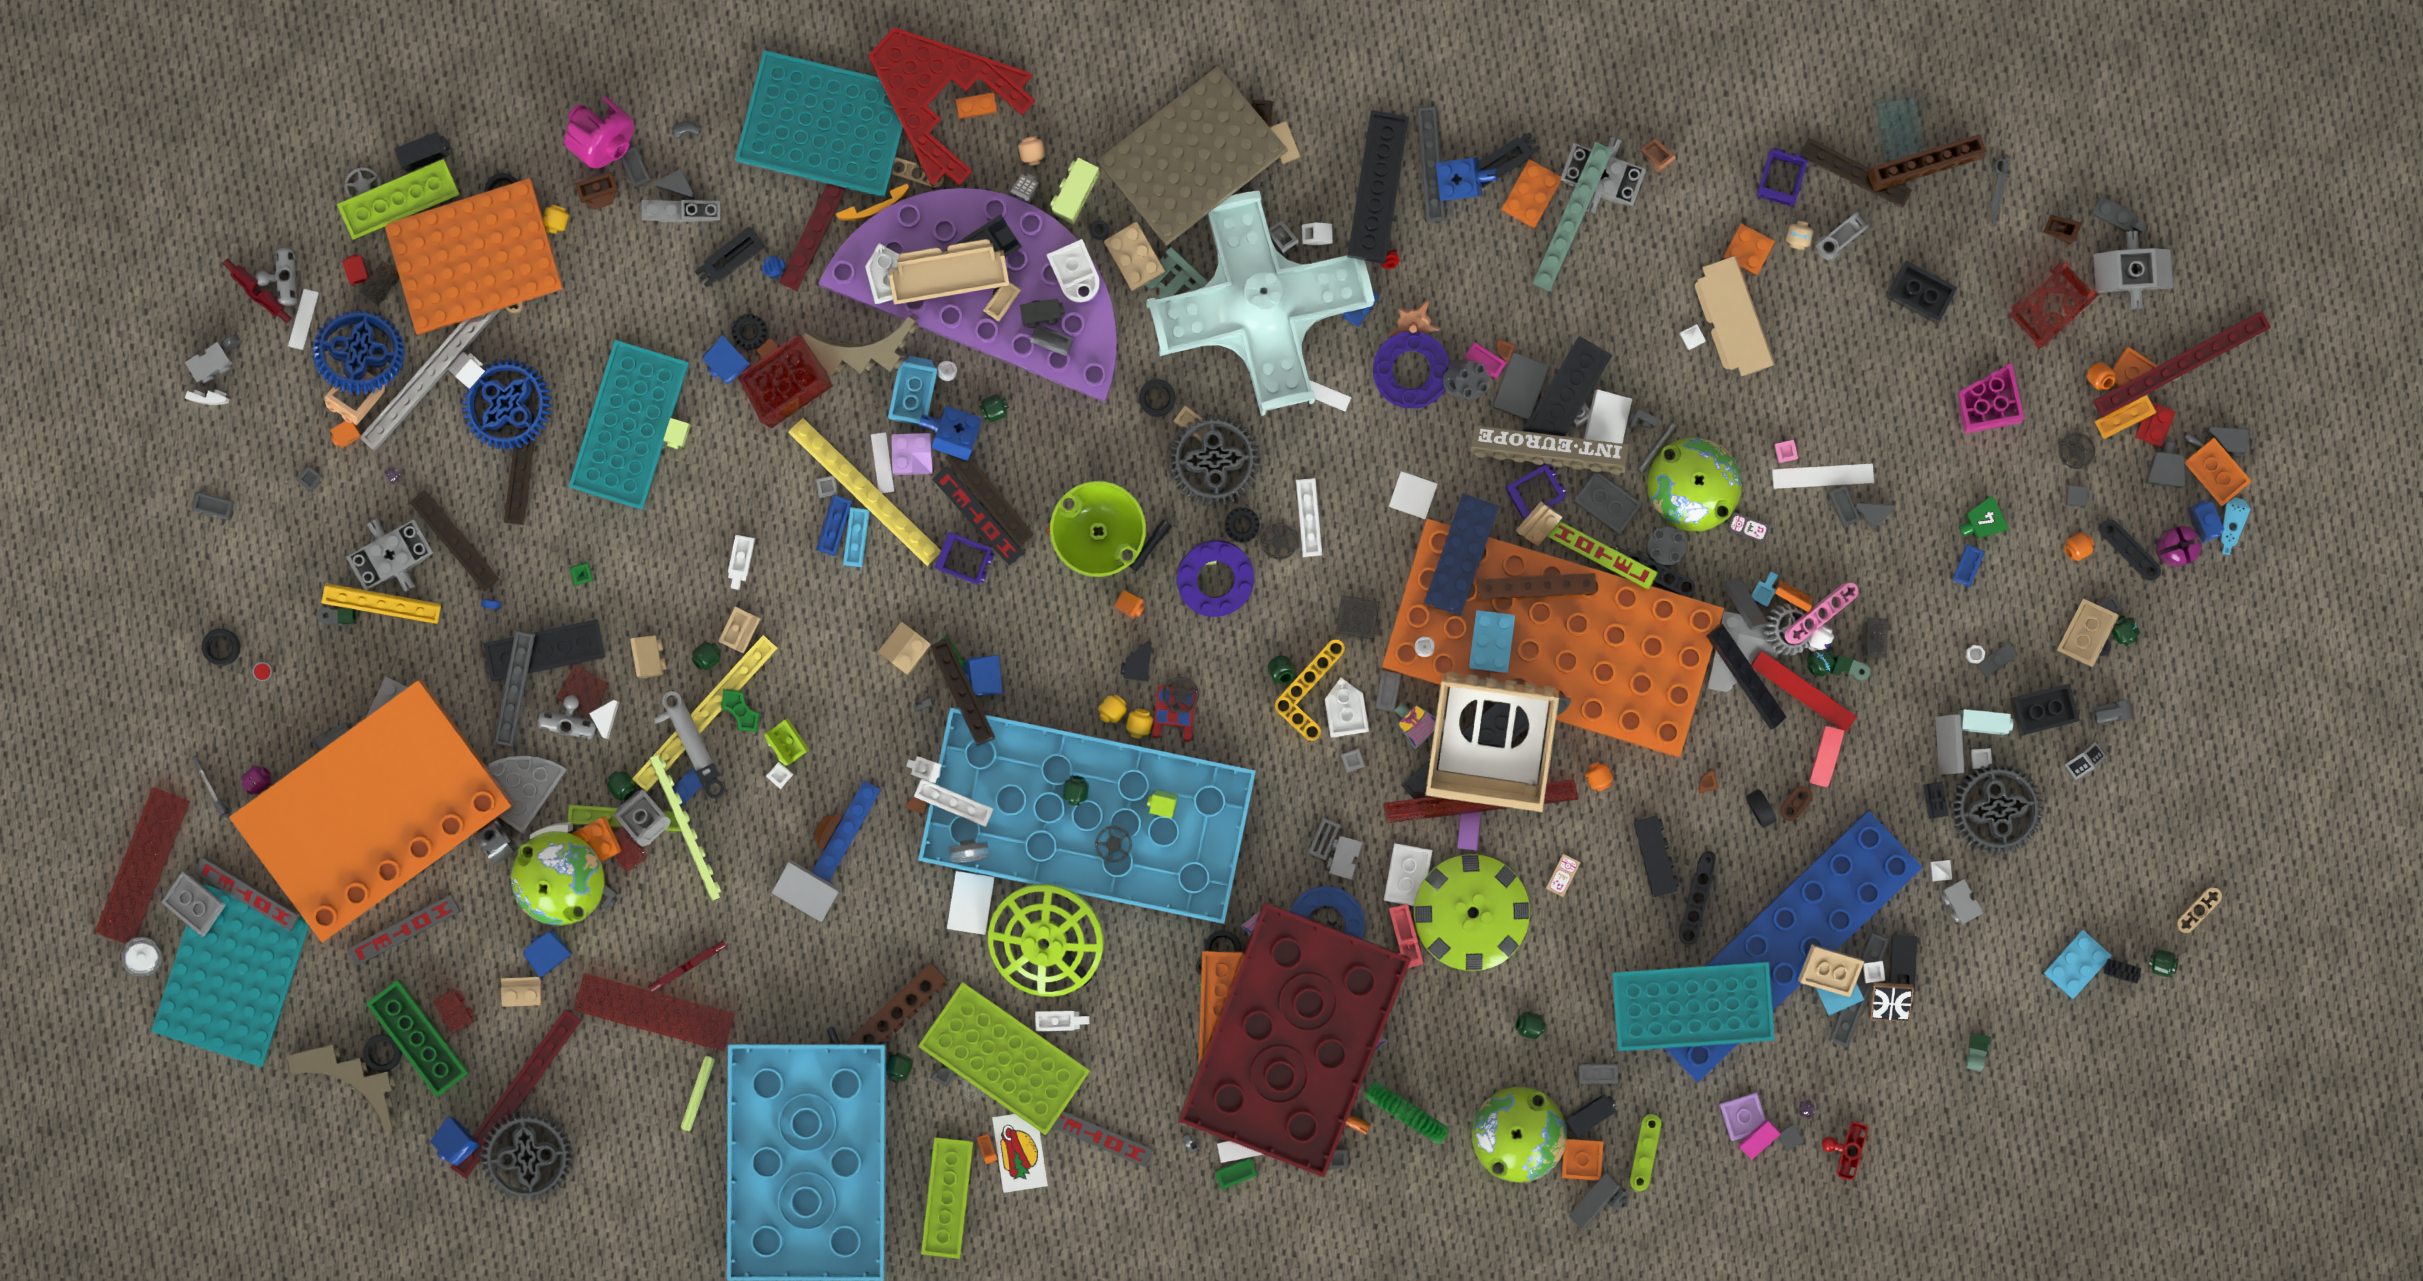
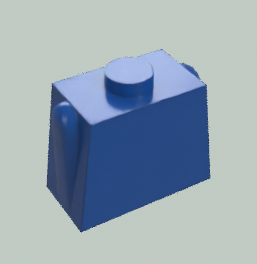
M723 335L702 357L710 367L708 371L714 378L719 376L725 384L731 383L743 370L750 366L747 360Z
M2202 501L2187 508L2202 543L2217 538L2223 533L2224 527L2212 501Z
M998 655L968 658L963 663L964 672L976 696L1002 694Z
M548 931L542 937L540 934L530 941L532 944L523 953L539 978L546 975L573 954L555 931Z
M450 1116L446 1118L430 1140L431 1144L438 1150L437 1155L456 1166L480 1146L458 1120Z

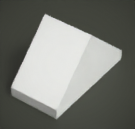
M613 700L589 713L603 738L609 739L619 705L618 701Z

